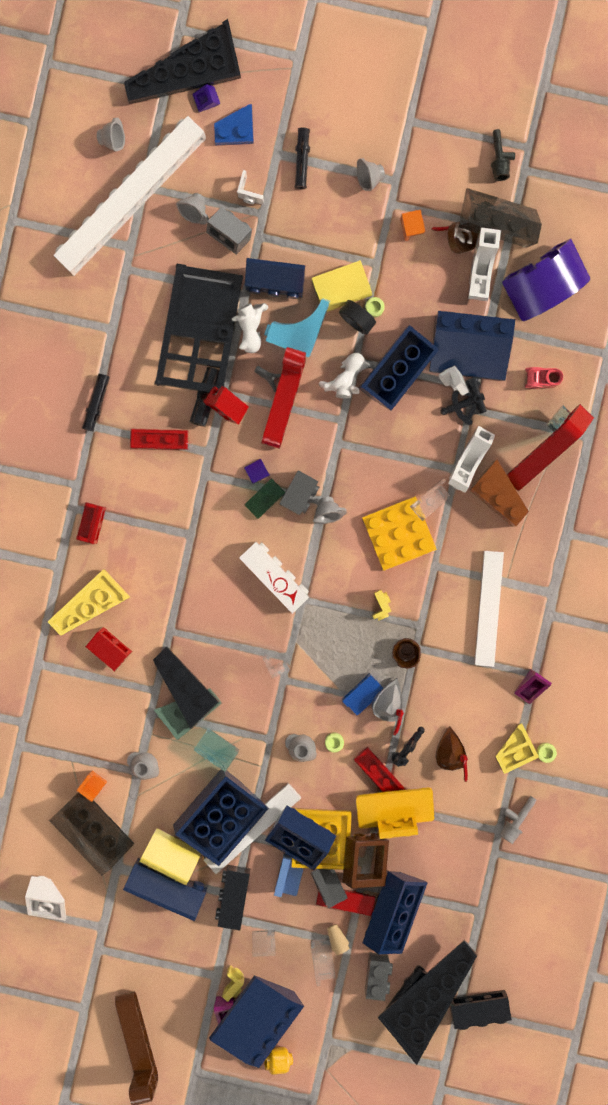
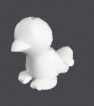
M251 303L243 305L237 309L239 315L232 318V321H239V325L243 330V338L239 349L250 354L256 353L261 347L260 332H256V329L259 326L262 312L268 309V305L265 303L255 304L254 307H252Z
M359 353L350 354L342 362L343 365L340 368H345L344 372L331 382L320 381L319 386L325 392L335 391L338 398L347 399L351 398V393L359 394V388L355 386L357 375L362 370L371 367Z

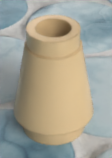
M334 924L327 928L332 952L340 955L350 949L349 941L338 925Z

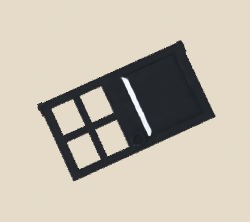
M176 264L154 385L210 393L214 386L218 390L221 386L224 387L235 321H232V318L237 314L243 275ZM171 336L194 339L192 356L168 353ZM200 341L223 344L221 361L198 358ZM173 360L190 363L188 379L181 380L164 377L166 361ZM196 364L220 368L217 385L193 382Z

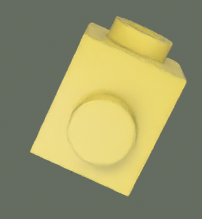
M382 590L374 592L381 610L372 614L373 619L377 618L378 621L388 617V613L391 612L388 605L391 602L386 592L383 593Z
M231 965L227 970V976L232 981L224 988L222 995L227 1002L232 997L236 998L239 995L244 984L243 973L238 968L234 969Z

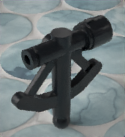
M477 377L466 380L470 391L465 395L470 398L458 402V394L460 392L453 389L452 404L440 410L442 415L455 412L460 420L467 425H471L473 423L471 418L476 407L480 414L487 412L483 401L485 397L483 393H480L479 388L481 384L478 382ZM473 405L468 417L465 416L461 409Z
M418 727L417 732L415 731L412 737L405 742L404 748L400 753L394 752L391 755L394 765L398 767L407 765L409 760L406 757L410 752L414 751L418 740L425 732L424 727Z

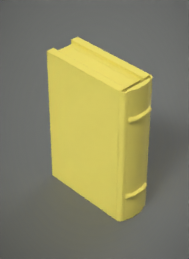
M361 260L312 278L319 303L323 298L330 300L327 312L342 307L347 300L356 302L372 296Z
M156 828L139 862L174 879L176 882L187 885L201 853L189 844Z

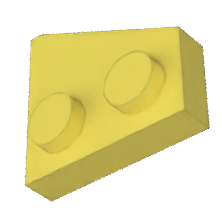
M522 724L517 726L495 756L504 774L539 758Z

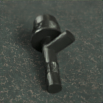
M500 129L493 130L496 160L491 163V168L496 181H505L510 178L509 165L510 160H515V152H503Z

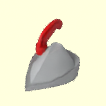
M397 678L387 684L372 701L374 715L384 721H397L393 732L395 736L400 729L402 716L404 715L402 694Z

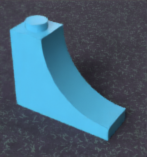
M321 299L314 313L302 321L296 323H279L274 321L271 325L268 324L264 333L267 336L266 341L285 349L290 347L306 352V357H310L330 300Z

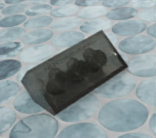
M466 189L459 228L479 233L481 228L501 230L500 240L526 248L538 243L542 223L536 209L476 190Z
M79 792L49 820L101 876L108 872L134 845V842L94 800L91 802Z

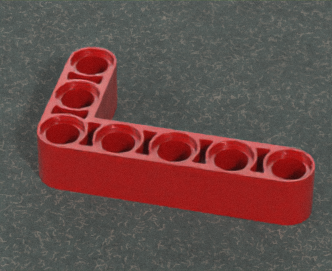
M290 347L286 348L282 361L283 370L261 444L278 449L281 447L305 367L306 352Z
M581 404L566 417L557 430L507 474L517 491L526 486L584 434L594 417Z

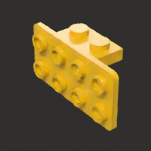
M430 787L356 796L359 828L378 827L380 839L418 835L417 823L433 821L435 818L433 791Z

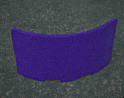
M572 239L555 245L541 256V261L534 266L530 263L508 274L502 281L522 321L529 320L557 306L578 292L590 281V276Z

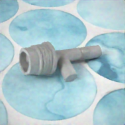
M530 796L518 815L509 808L504 813L513 823L511 824L506 821L500 836L511 844L523 833L518 828L537 801L535 798Z

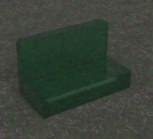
M271 478L244 506L259 519L286 492Z

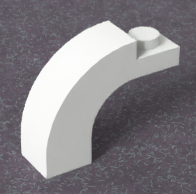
M481 228L469 279L468 299L487 301L489 298L492 268L499 249L501 230Z
M480 426L477 427L449 477L448 484L464 493L467 491L476 469L492 445L495 437L494 434Z

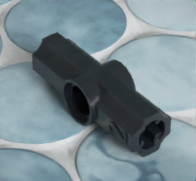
M207 367L202 383L217 385L220 370ZM198 391L189 422L206 427L211 408L201 400L202 395L207 392Z

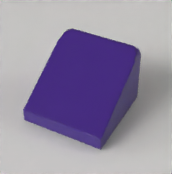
M206 84L192 94L199 112L220 104L214 86Z
M261 459L244 467L252 484L270 476Z

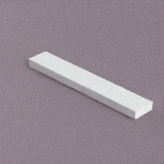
M484 551L474 665L494 667L504 552Z
M288 783L265 803L269 809L220 866L206 857L203 861L217 874L277 820L286 805L292 807L301 799V796Z

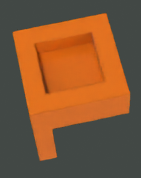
M421 209L401 214L400 221L405 241H408L410 236L425 233Z
M92 770L76 791L92 802L107 781Z

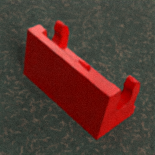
M214 386L207 398L203 400L207 406L226 421L238 425L249 408L248 405L223 386L219 390Z
M85 502L76 540L97 544L106 507Z
M104 627L85 646L114 672L133 652Z

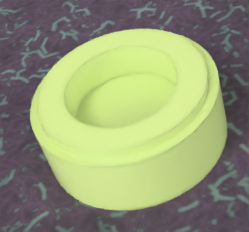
M372 297L366 302L365 310L373 318L379 317L384 311V302L380 298Z
M332 732L326 736L325 746L330 752H339L344 746V739L339 733Z
M542 743L536 750L539 759L545 763L552 762L557 755L555 747L550 743Z

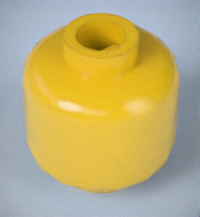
M275 1047L264 1061L265 1070L269 1071L271 1075L285 1074L289 1071L290 1065H293L292 1053H288L287 1048Z

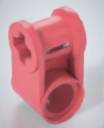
M525 368V372H527L525 388H555L563 381V373L557 368ZM549 374L557 376L558 380L556 383L549 380Z

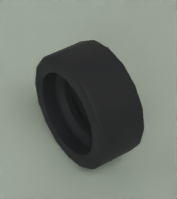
M347 300L339 310L340 316L362 334L367 335L376 324L373 316L352 300Z

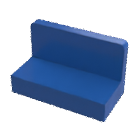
M369 673L342 698V702L347 707L349 706L356 715H359L372 703L383 687Z

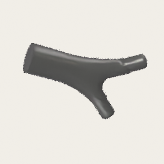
M257 366L254 372L263 377L271 385L273 391L276 392L277 388L274 380L275 378H280L281 374L270 373Z

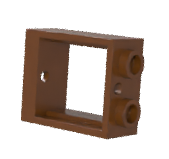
M356 833L354 836H347L342 883L350 888L385 886L389 840L386 838L380 839L379 833H371L370 836ZM359 846H376L374 873L357 874Z

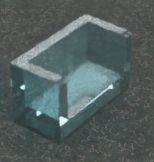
M208 728L195 746L194 751L223 771H226L238 754L239 749Z

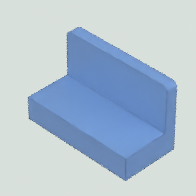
M285 853L280 866L274 896L282 897V893L297 896L304 868H292V857Z

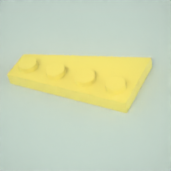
M103 569L58 611L48 623L61 636L125 601L130 596Z

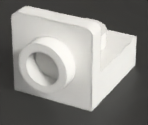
M456 366L448 368L438 375L445 386L451 384L454 391L458 390L462 396L469 392L463 376Z

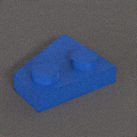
M248 104L214 123L215 145L254 144L252 104Z

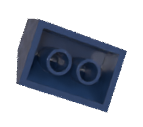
M252 258L246 259L245 289L249 290V293L260 294V292H265L273 297H279V294L287 295V298L290 299L303 297L305 265Z
M286 805L265 838V841L314 871L329 853L336 835L318 825L312 819L305 817L296 809Z

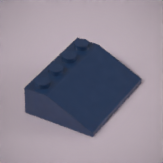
M438 311L435 317L432 344L439 351L430 361L429 372L442 373L446 369L456 366L462 376L505 381L516 319Z
M222 767L173 824V828L177 837L220 866L269 808L240 780Z
M254 975L209 1039L245 1064L260 1068L301 1012L304 1005L295 991Z

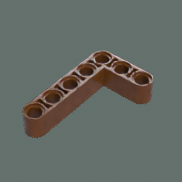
M132 991L115 996V1006L134 1072L129 1087V1099L131 1105H140L153 1101L158 1084V1071L136 992Z

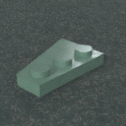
M211 688L208 690L219 700V703L205 717L222 704ZM176 701L154 710L177 740L191 730Z

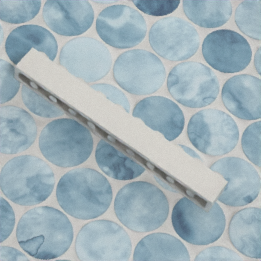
M189 116L181 119L176 124L172 133H167L162 139V143L149 152L147 159L140 161L135 168L136 170L123 179L122 185L118 189H113L109 194V198L96 207V212L91 217H86L82 222V226L69 235V240L57 247L54 257L75 276L206 140L205 132Z

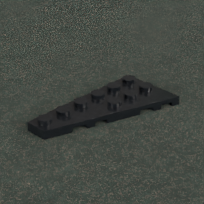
M228 19L215 29L208 30L207 34L202 37L195 38L172 52L166 59L159 60L153 67L146 71L143 70L125 81L124 85L129 104L201 88L206 84L214 85L240 79L241 74Z
M465 940L459 943L378 1016V1019L416 1065L419 1063L463 980L477 958L476 952Z

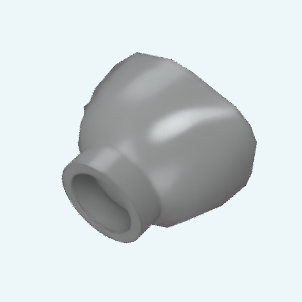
M113 118L112 122L107 123L102 129L97 131V140L101 146L105 145L116 152L123 149L125 134L119 118Z
M360 158L357 160V178L363 190L371 191L379 181L384 180L385 171L381 164L376 165L375 163L365 161L364 158Z
M194 193L192 196L176 203L179 213L187 221L207 224L209 218L205 213L206 199L202 195Z
M323 497L318 500L319 506L316 508L313 522L322 524L336 522L346 515L347 510L339 507L334 502L333 497Z
M291 734L286 738V747L294 760L307 762L316 758V746L311 737L304 734Z
M133 752L128 756L127 764L136 778L147 780L156 778L159 775L158 762L152 754Z

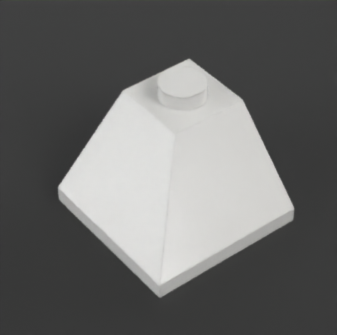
M31 876L25 896L28 915L65 921V900L52 880L45 876Z

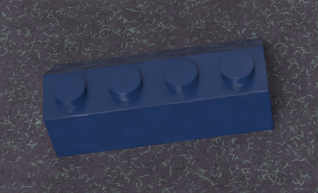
M408 325L362 382L359 389L372 400L392 411L439 349Z
M138 858L123 890L195 921L206 895L207 887H204L205 885L199 881L193 882L189 880L187 885L176 882L174 879L150 867L148 868V866L139 862L140 858Z
M388 871L385 886L382 887L378 895V901L371 915V920L365 931L362 943L378 955L402 954L428 882L402 872Z

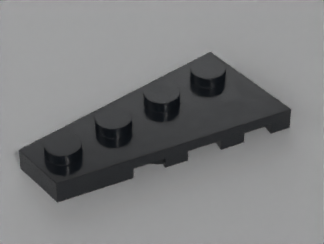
M165 647L153 661L190 729H193L219 703V700L169 647Z

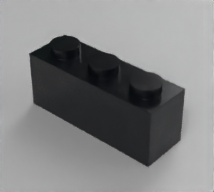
M228 865L227 871L223 870L221 882H224L225 885L224 890L220 889L218 901H222L221 908H217L215 920H219L218 927L240 931L251 868Z
M505 990L457 997L452 1000L450 1005L454 1029L466 1030L472 1026L485 1027L488 1024H504L512 1020L509 1000Z

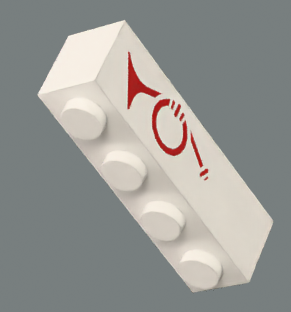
M255 542L239 558L293 614L309 598L307 595L309 591L303 584L298 586L294 581L296 577L289 570L285 572L280 567L282 562L276 556L272 558L267 553L269 549L262 542L260 544Z

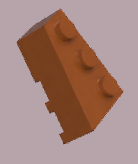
M497 459L489 465L469 489L470 492L512 527H516L529 512Z

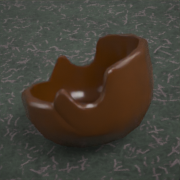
M403 638L398 640L393 646L392 657L400 668L410 669L419 663L421 648L415 640Z

